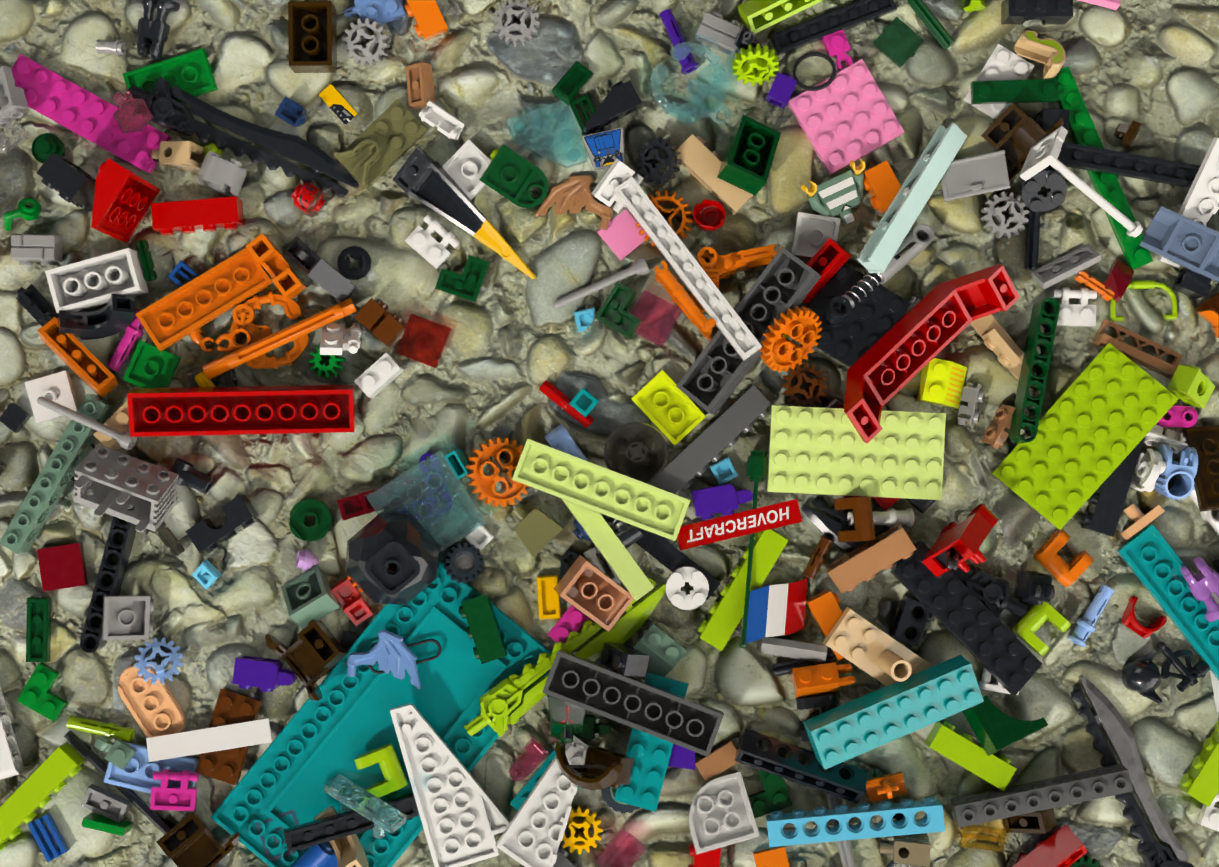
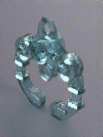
M684 42L676 44L670 51L676 61L684 60L690 53L698 54L700 58L704 56L710 62L708 66L714 71L709 77L708 84L697 79H691L687 82L686 89L690 95L691 103H684L680 107L676 106L675 102L671 104L664 97L666 93L661 85L668 77V67L659 63L652 70L651 86L655 97L654 102L658 103L665 110L666 114L679 119L684 124H692L696 119L710 117L714 122L725 125L726 120L718 118L720 111L726 113V119L729 120L731 118L730 109L724 103L725 89L731 83V77L725 70L720 57L716 56L709 49L710 46L708 44L703 46L698 43ZM710 96L716 100L714 108L707 109L704 106V99Z

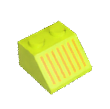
M933 358L922 370L916 401L959 409L967 367L951 361Z

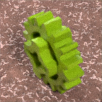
M749 44L747 50L740 48L741 54L735 53V59L732 60L733 75H736L737 81L743 79L744 85L751 82V86H754L758 82L761 86L764 80L771 82L770 76L776 77V71H779L778 55H775L774 49L769 51L768 45L760 48V44H757L753 48Z

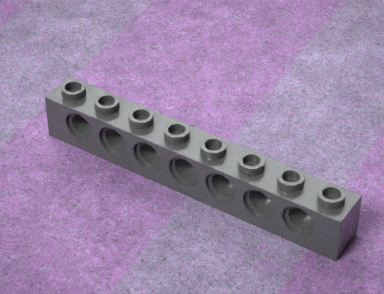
M1119 763L1006 787L1004 791L996 789L950 799L956 823L959 827H965L1132 792L1133 788L1128 769Z

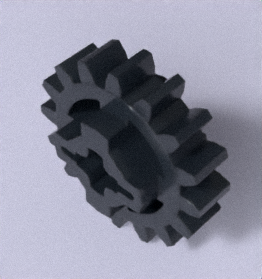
M661 136L656 137V139L650 138L648 142L641 144L644 149L637 151L641 155L640 158H636V161L641 164L637 169L643 170L641 176H648L647 182L649 183L653 181L655 185L668 183L669 179L676 178L674 173L680 171L677 164L682 163V160L677 159V156L681 153L680 151L675 152L676 144L669 145V138L664 140Z

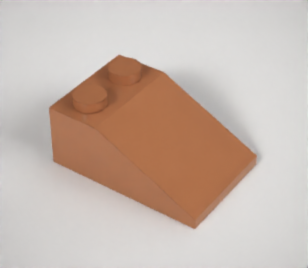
M582 555L576 559L554 588L559 596L608 632L634 600L627 590Z

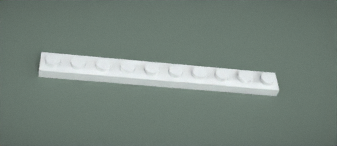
M631 176L615 188L616 194L708 315L715 320L717 327L743 361L762 348L761 344L634 178Z

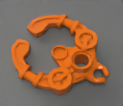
M272 291L260 297L255 295L254 298L234 308L232 311L234 322L230 331L220 335L215 341L216 344H220L223 339L229 341V346L226 348L218 346L217 350L224 353L237 351L272 334V330L268 326L253 324L255 319L254 311L262 309L261 305L271 303L272 306H283L286 316L291 320H296L302 316L300 306L292 299L289 300L282 295L273 294ZM245 333L247 341L239 345L237 343V336ZM308 334L293 340V349L285 352L286 356L276 358L275 355L268 357L265 353L246 363L253 369L274 368L276 370L283 365L289 364L291 366L305 351L309 342Z

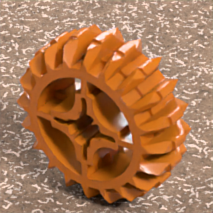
M657 190L656 198L651 193L648 194V198L660 214L664 215V217L665 215L669 217L667 223L672 229L671 221L676 215H681V226L675 233L677 236L685 239L687 236L683 231L690 232L691 230L686 224H692L693 219L686 218L692 215L691 210L685 211L689 207V203L681 205L684 197L681 196L676 200V192H673L672 196L669 197L668 190L664 191V196H661L660 191ZM659 203L671 204L675 209L665 210ZM637 222L636 228H641L642 226ZM644 229L639 231L640 236L646 233ZM648 234L644 238L645 242L649 241L650 239Z

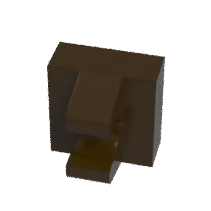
M1134 120L1130 126L1119 123L1114 136L1122 140L1121 147L1130 149L1140 130L1141 123Z

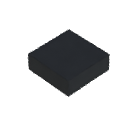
M11 403L0 416V421L14 433H18L31 416L15 403Z

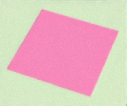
M626 209L609 222L607 230L600 229L597 232L620 261L642 244L647 235L646 233L641 236L639 235V231L642 228H636L637 222Z

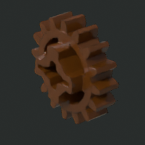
M803 363L802 368H800L799 364H796L795 371L789 368L788 373L790 375L782 377L786 380V383L780 385V387L786 388V391L782 393V395H788L786 402L793 401V406L801 404V407H806V404L809 407H814L813 402L820 404L821 400L819 397H826V394L822 391L828 388L827 385H823V381L827 380V377L821 378L820 376L823 371L819 370L816 372V365L808 368L807 363ZM804 372L812 374L815 378L806 377ZM796 375V382L793 387H790L791 380ZM802 380L804 383L809 384V387L806 388V391L804 389H800V385H802ZM818 385L817 393L813 397L814 387ZM793 394L801 395L804 400L796 398Z

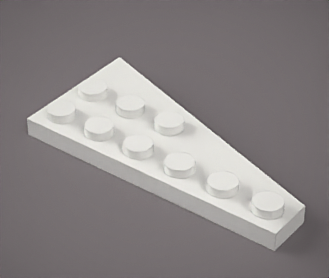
M574 735L573 742L565 745L566 757L570 765H584L589 746ZM556 756L495 844L496 847L525 867H553L571 812L572 801L577 792V785L564 776L559 768Z

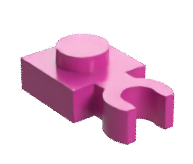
M843 29L822 38L828 56L836 58L835 66L837 71L842 69L841 61H845L847 66L853 64L851 57L846 55L851 48Z

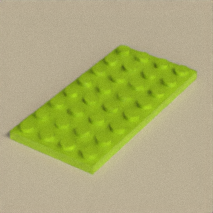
M1107 343L1040 418L1036 438L1031 442L1017 444L992 474L1057 529L1061 530L1179 398L1113 345Z

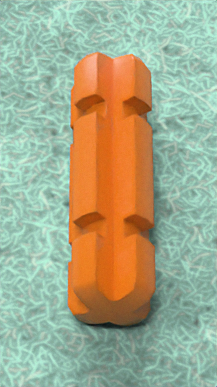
M1085 270L1078 272L1075 276L1076 281L1081 284L1084 283V286L1090 290L1097 291V295L1101 294V297L1106 301L1111 300L1115 295L1103 282L1094 276L1090 277L1089 273Z

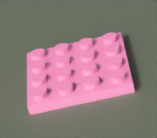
M863 59L836 73L834 80L826 88L818 91L807 90L788 101L790 109L829 176L850 165L851 160L855 162L905 133ZM830 77L815 86H820L826 83L830 79Z

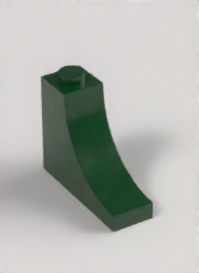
M987 695L983 697L984 702L962 711L988 756L1048 726L1044 717L1038 720L1024 721L1006 715L990 701Z

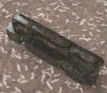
M163 521L156 530L158 532L157 535L165 546L170 548L169 551L174 557L179 556L185 549L181 544L177 543V538L168 527H165L166 524Z

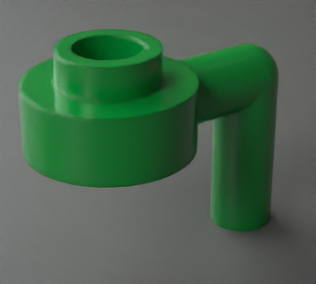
M33 198L20 200L17 209L4 213V229L11 231L13 229V219L18 217L28 221L37 219L41 213L39 202Z

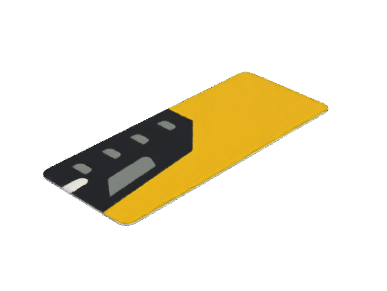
M332 84L319 94L322 100L345 125L357 115V112Z

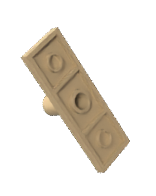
M848 607L823 641L826 646L885 686L898 681H905L910 676L933 667Z

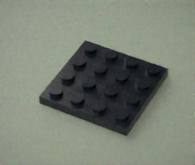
M844 264L809 302L806 308L814 311L819 316V320L822 321L819 325L822 330L818 333L821 335V338L816 339L818 345L814 347L850 368L902 319L911 303L879 284V286L873 288V291L867 293V297L863 296L861 302L855 303V307L842 323H830L825 317V310L830 301L836 296L844 295L846 291H851V287L856 286L857 282L863 280L865 276ZM834 307L837 313H842L841 309Z

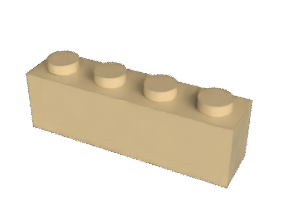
M692 134L675 151H680L681 153L677 156V159L682 160L680 164L735 216L753 197V194L717 178L722 158L715 151L711 152L708 150L706 142L701 137H695Z

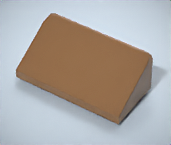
M419 62L406 66L409 108H426L429 100L435 103L432 65Z

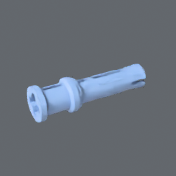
M1101 585L1086 613L1076 621L1077 626L1072 634L1067 636V639L1085 648V642L1090 633L1096 630L1094 625L1115 592L1113 589L1106 585Z

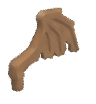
M591 174L569 175V179L549 188L550 193L537 210L535 216L546 215L548 209L555 203V215H564L568 210L570 214L581 213L582 208L586 206L587 212L595 213L602 218L599 228L607 230L609 222L612 220L613 209L598 202L591 194V184L594 182Z

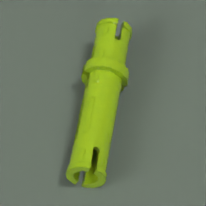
M71 715L67 721V729L105 736L109 740L115 738L131 742L135 734L134 728L118 726L115 722L104 723Z

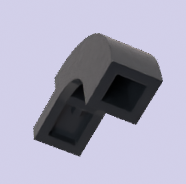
M111 294L108 304L104 308L93 312L59 310V333L80 334L81 340L100 339L115 335L126 329L134 319L136 314L134 296Z

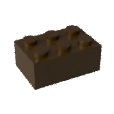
M288 1L289 67L294 73H337V12L332 1Z

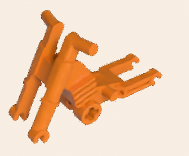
M775 244L726 255H718L713 248L703 247L697 254V262L719 289V280L729 279L731 275L740 271L768 266L772 261V257H775L778 251H774ZM661 261L663 269H659L658 266L654 267L656 282L664 287L671 296L672 301L679 306L707 340H712L714 337L712 329L716 324L715 320L712 318L706 319L703 315V312H706L692 292L688 294L684 289L685 286L681 285L668 269L667 263Z

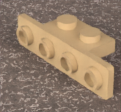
M992 315L972 321L970 323L971 326L982 337L987 348L998 356L999 362L1004 367H1007L1019 381L1024 352ZM1033 366V367H1032V371H1033L1034 374H1036V373H1037V370H1036V368Z

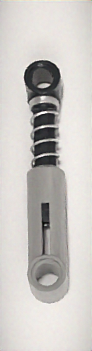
M926 224L917 225L904 238L883 273H869V275H865L863 280H859L856 286L851 287V291H846L844 295L836 296L830 301L825 310L826 319L833 324L842 323L855 307V303L861 302V298L863 296L867 297V293L873 291V288L879 286V283L885 284L913 258L927 248L934 238L932 228ZM917 236H921L924 239V241L918 239ZM909 247L910 249L900 257L899 255ZM834 307L841 309L842 313H837Z

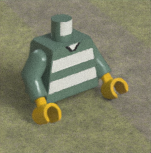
M859 158L860 164L855 167L853 160L850 161V167L854 170L853 173L849 170L820 185H816V183L809 180V189L804 185L801 186V190L807 193L808 201L814 211L822 216L834 218L840 215L845 226L856 221L852 209L860 204L864 190L863 170L865 169V162L861 158Z

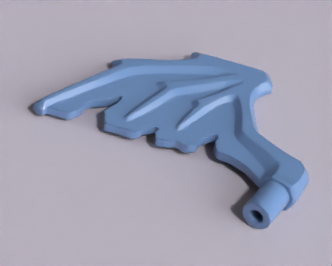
M382 629L378 632L379 641L370 651L352 652L348 655L347 676L355 677L357 666L362 664L373 666L377 661L379 670H383L387 674L392 671L393 676L400 680L405 677L406 669L410 675L411 684L416 686L417 689H421L415 661L417 656L404 644V638Z

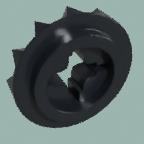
M350 246L339 254L337 266L339 272L345 278L359 280L366 277L371 270L372 260L365 249L359 246ZM349 257L355 260L360 259L358 262L360 270L355 267L349 268L352 264Z

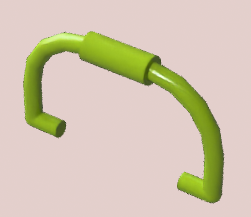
M1137 280L1129 283L1127 289H1151L1158 287L1165 290L1171 299L1172 314H1165L1164 319H1177V299L1169 286L1164 283L1155 282V280ZM1112 298L1110 304L1111 321H1124V316H1116V301Z

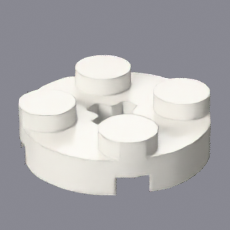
M1150 448L1146 449L1148 451L1146 454L1142 452L1139 454L1130 483L1131 488L1140 492H1151L1155 487L1159 474L1163 473L1166 468V462L1162 460L1161 453Z
M683 566L671 573L666 581L665 589L668 599L674 606L683 610H692L704 604L708 596L709 584L701 571L691 566ZM685 582H689V585L693 586V590H690L689 594H685V591L681 590V587L685 586Z

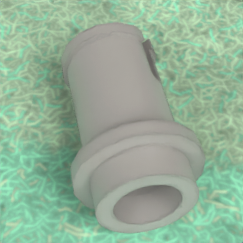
M98 39L96 41L98 43L96 44V51L99 54H115L117 57H120L126 53V44L120 39L115 41Z

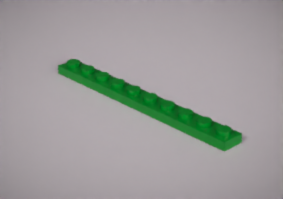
M1069 66L1059 70L1057 75L1052 78L1058 79L1059 101L1057 103L1060 109L1070 110L1069 130L1075 144L1104 149ZM1087 170L1096 192L1133 223L1136 222L1116 175ZM1105 211L1129 268L1134 270L1153 262L1149 250L1139 246L1143 237L1142 234L1135 238L1127 235V229Z

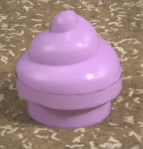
M309 549L299 550L297 553L296 567L301 568V570L310 569L319 562L316 555Z

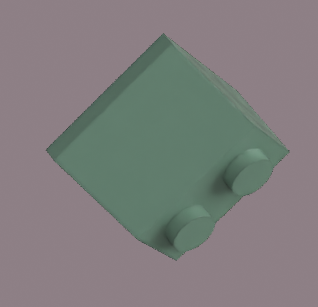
M318 565L281 586L288 614L302 629L313 620L318 621L340 608L338 600L331 592L330 583Z
M653 621L632 646L650 655L647 672L664 677L687 652L684 645Z

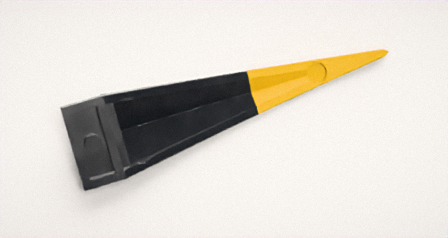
M417 147L392 180L408 195L456 224L505 258L531 279H535L536 275L437 161L435 162L421 147Z

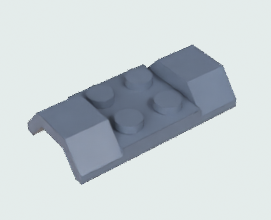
M1161 206L1149 224L1139 246L1219 283V232Z

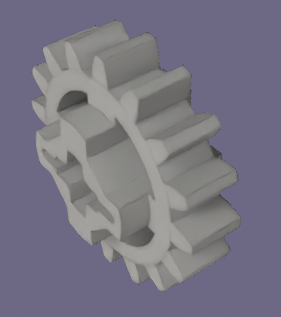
M508 0L509 4L507 6L501 3L502 10L496 9L495 12L498 17L493 18L494 23L498 24L494 28L495 32H499V39L505 37L507 45L510 41H513L514 47L517 46L518 42L525 46L526 39L532 42L531 35H537L538 31L536 28L540 27V22L537 21L539 14L534 13L535 6L528 7L527 0L523 4L520 3V0H516V3ZM506 16L507 22L504 24L505 26L503 27V19ZM529 18H530V19H531V24H530V27H529V29H528L527 26H526V23L529 21ZM514 20H516L517 22L520 21V24H519V25H518L517 23H514V24H513V21H514Z
M366 18L365 23L362 19H358V25L351 22L352 30L346 29L345 32L348 34V38H343V41L347 42L343 49L350 51L347 57L354 58L353 63L359 64L361 62V66L367 67L368 63L370 66H375V60L380 63L383 62L381 55L387 56L388 53L384 50L390 47L385 42L390 37L383 35L386 29L384 27L378 28L380 23L377 21L372 23V20ZM368 28L374 30L377 35H371ZM366 39L372 40V41H369V43H367L366 46H363V45H362V44H364L365 42H367ZM356 50H361L365 57L359 55Z
M1001 192L999 197L996 194L993 195L991 200L985 202L987 207L981 209L985 216L980 219L987 223L983 228L989 227L991 229L989 235L997 233V239L1003 235L1005 239H1009L1011 235L1017 236L1019 234L1018 230L1023 231L1025 229L1023 224L1029 222V219L1024 217L1029 213L1028 210L1023 209L1026 206L1025 203L1021 204L1019 202L1021 196L1013 198V192L1007 196L1005 192ZM1003 202L1001 208H994L997 203ZM1009 223H1015V226L1013 228L1007 229Z

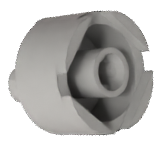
M209 151L203 160L196 181L202 186L207 183L210 186V190L227 197H233L234 195L238 197L247 173L246 169L241 167L239 161L231 158L227 161L222 159L219 154Z

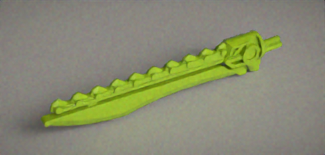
M648 578V580L654 587L656 582L653 579ZM661 583L632 606L636 602L634 599L609 632L603 629L572 654L595 661L601 657L604 643L624 644L651 615L666 591V583ZM591 620L585 621L582 631L580 633L576 631L570 632L565 644L561 642L555 643L551 654L546 652L540 653L537 664H525L520 676L516 674L510 675L509 678L504 679L479 697L481 714L464 725L467 733L473 736L489 724L498 733V736L502 737L508 730V724L514 725L521 716L547 695L542 692L550 672L524 691L521 702L523 690L552 668L558 650L562 649L571 653L603 627Z

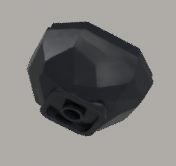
M380 512L347 541L345 572L373 603L406 605L438 578L441 546L412 514ZM391 563H395L397 568L391 570L388 566Z

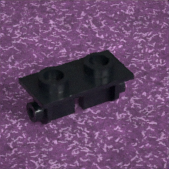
M742 24L739 33L736 35L734 45L739 50L740 48L747 50L749 44L753 48L760 44V48H763L756 39L755 34Z
M32 284L26 289L21 287L16 291L18 302L41 326H44L54 317L58 318L56 309Z

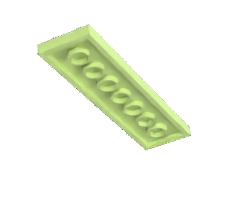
M530 439L526 441L512 480L673 541H676L691 501Z

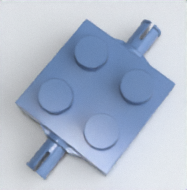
M354 0L355 6L343 10L346 19L358 14L364 23L366 18L372 20V23L374 21L379 22V26L406 16L403 0Z

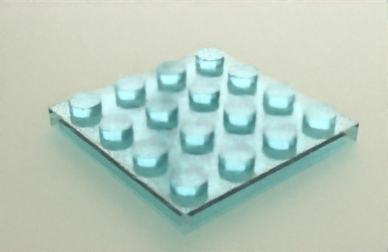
M441 450L366 496L377 514L380 512L412 514L441 546L440 552L487 523Z

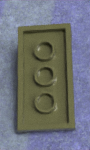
M397 99L342 153L335 152L334 156L368 190L428 130Z

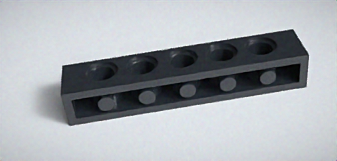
M745 729L739 738L735 756L736 762L854 803H858L865 793L867 771L855 765L842 762L824 770L818 762L814 751L800 748L797 745L780 741L774 737H768L754 730Z

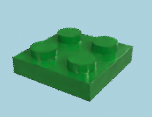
M140 340L123 380L141 388H169L181 357L165 350L160 352L156 346Z

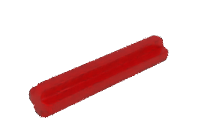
M546 380L541 384L539 390L582 426L585 428L590 426L594 420L592 416L588 414L585 418L569 404L572 400Z

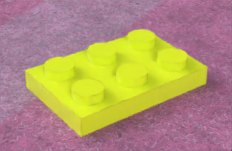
M662 370L631 400L675 446L706 416L685 393L676 387L677 385Z

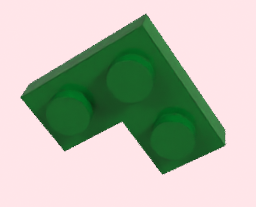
M42 662L38 663L17 701L51 721H57L68 701L50 692L60 672Z

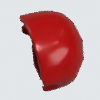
M705 199L694 206L693 218L695 224L701 230L711 232L719 229L725 223L726 211L724 206L718 201Z

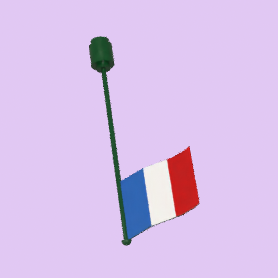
M750 451V456H748L746 477L750 478V482H754L752 509L757 508L758 484L763 483V479H768L769 458L767 457V452ZM755 533L750 534L742 640L741 644H739L741 648H746L747 643L765 637L789 635L804 629L808 577L792 583L767 585L750 591Z

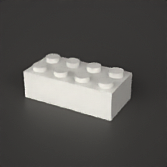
M130 248L45 271L56 313H59V310L81 312L106 305L110 300L111 294L133 295L135 297L149 293L143 277L138 252Z

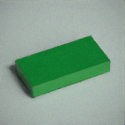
M90 813L83 818L81 826L124 836L131 830L133 822L123 820L121 823H118L105 816Z

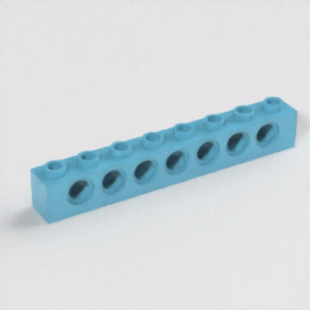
M925 797L922 799L923 801L903 799L901 803L882 801L879 802V805H870L869 803L857 804V807L838 805L835 809L827 810L825 807H817L813 811L795 809L792 810V813L784 814L782 811H774L770 815H766L769 846L778 847L944 832L943 806L939 799ZM918 811L925 812V816L923 818H915V814ZM896 813L903 814V818L899 821L892 819ZM874 815L882 817L878 823L870 821ZM852 817L860 819L856 825H851L848 822ZM830 819H836L838 824L830 827L827 825V822ZM809 821H814L816 826L813 829H808L805 827V824ZM787 823L795 825L791 831H787L783 827Z

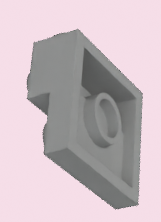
M3 65L0 67V128H7L12 125L11 121L14 118L24 116L23 111L28 108L24 89L15 87L11 67Z
M148 594L104 596L102 640L149 639V634L153 633V621H150V612L154 611V599H150L151 596Z

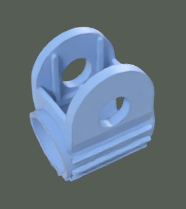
M1160 444L1156 451L1161 453L1162 460L1166 462V468L1163 473L1159 474L1155 482L1154 491L1173 500L1186 499V496L1191 495L1190 493L1194 490V478L1198 468L1197 451L1193 447H1186L1181 452L1180 461H1172L1173 450H1171V447L1168 444ZM1176 475L1175 485L1168 490L1170 478Z

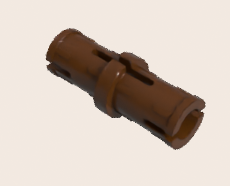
M822 536L820 537L814 552L809 555L811 558L802 573L803 575L815 580L822 563L825 564L826 562L825 557L833 544L832 541Z

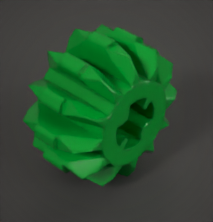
M316 345L317 353L314 351L310 352L315 357L314 359H309L308 362L315 364L311 371H318V377H322L325 374L326 379H330L331 372L334 376L339 375L336 370L337 368L344 370V366L340 365V362H345L346 358L339 357L341 355H320V345ZM325 356L331 358L329 360V365L324 364V362L326 361V359L324 358Z

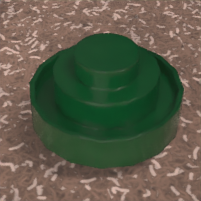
M50 133L40 134L35 138L31 147L32 155L42 164L52 152L64 158L66 151L63 141Z

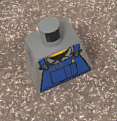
M622 127L582 136L594 170L603 169L605 175L616 158L624 163Z

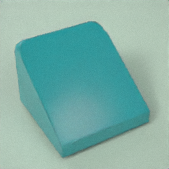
M583 387L569 404L586 418L599 403V400Z

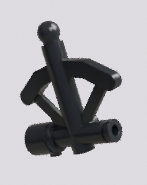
M1164 642L1157 644L1158 649L1166 657L1162 663L1161 678L1173 677L1182 679L1176 686L1181 692H1184L1190 685L1192 687L1199 682L1197 678H1204L1210 670V666L1202 660L1193 667L1191 666L1190 656L1193 655L1191 650H1177L1173 653ZM1178 657H1185L1186 666ZM1171 664L1180 674L1169 672Z

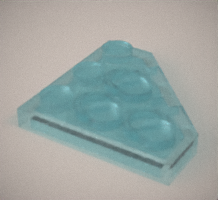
M563 101L506 120L513 143L565 168L587 162L569 107Z

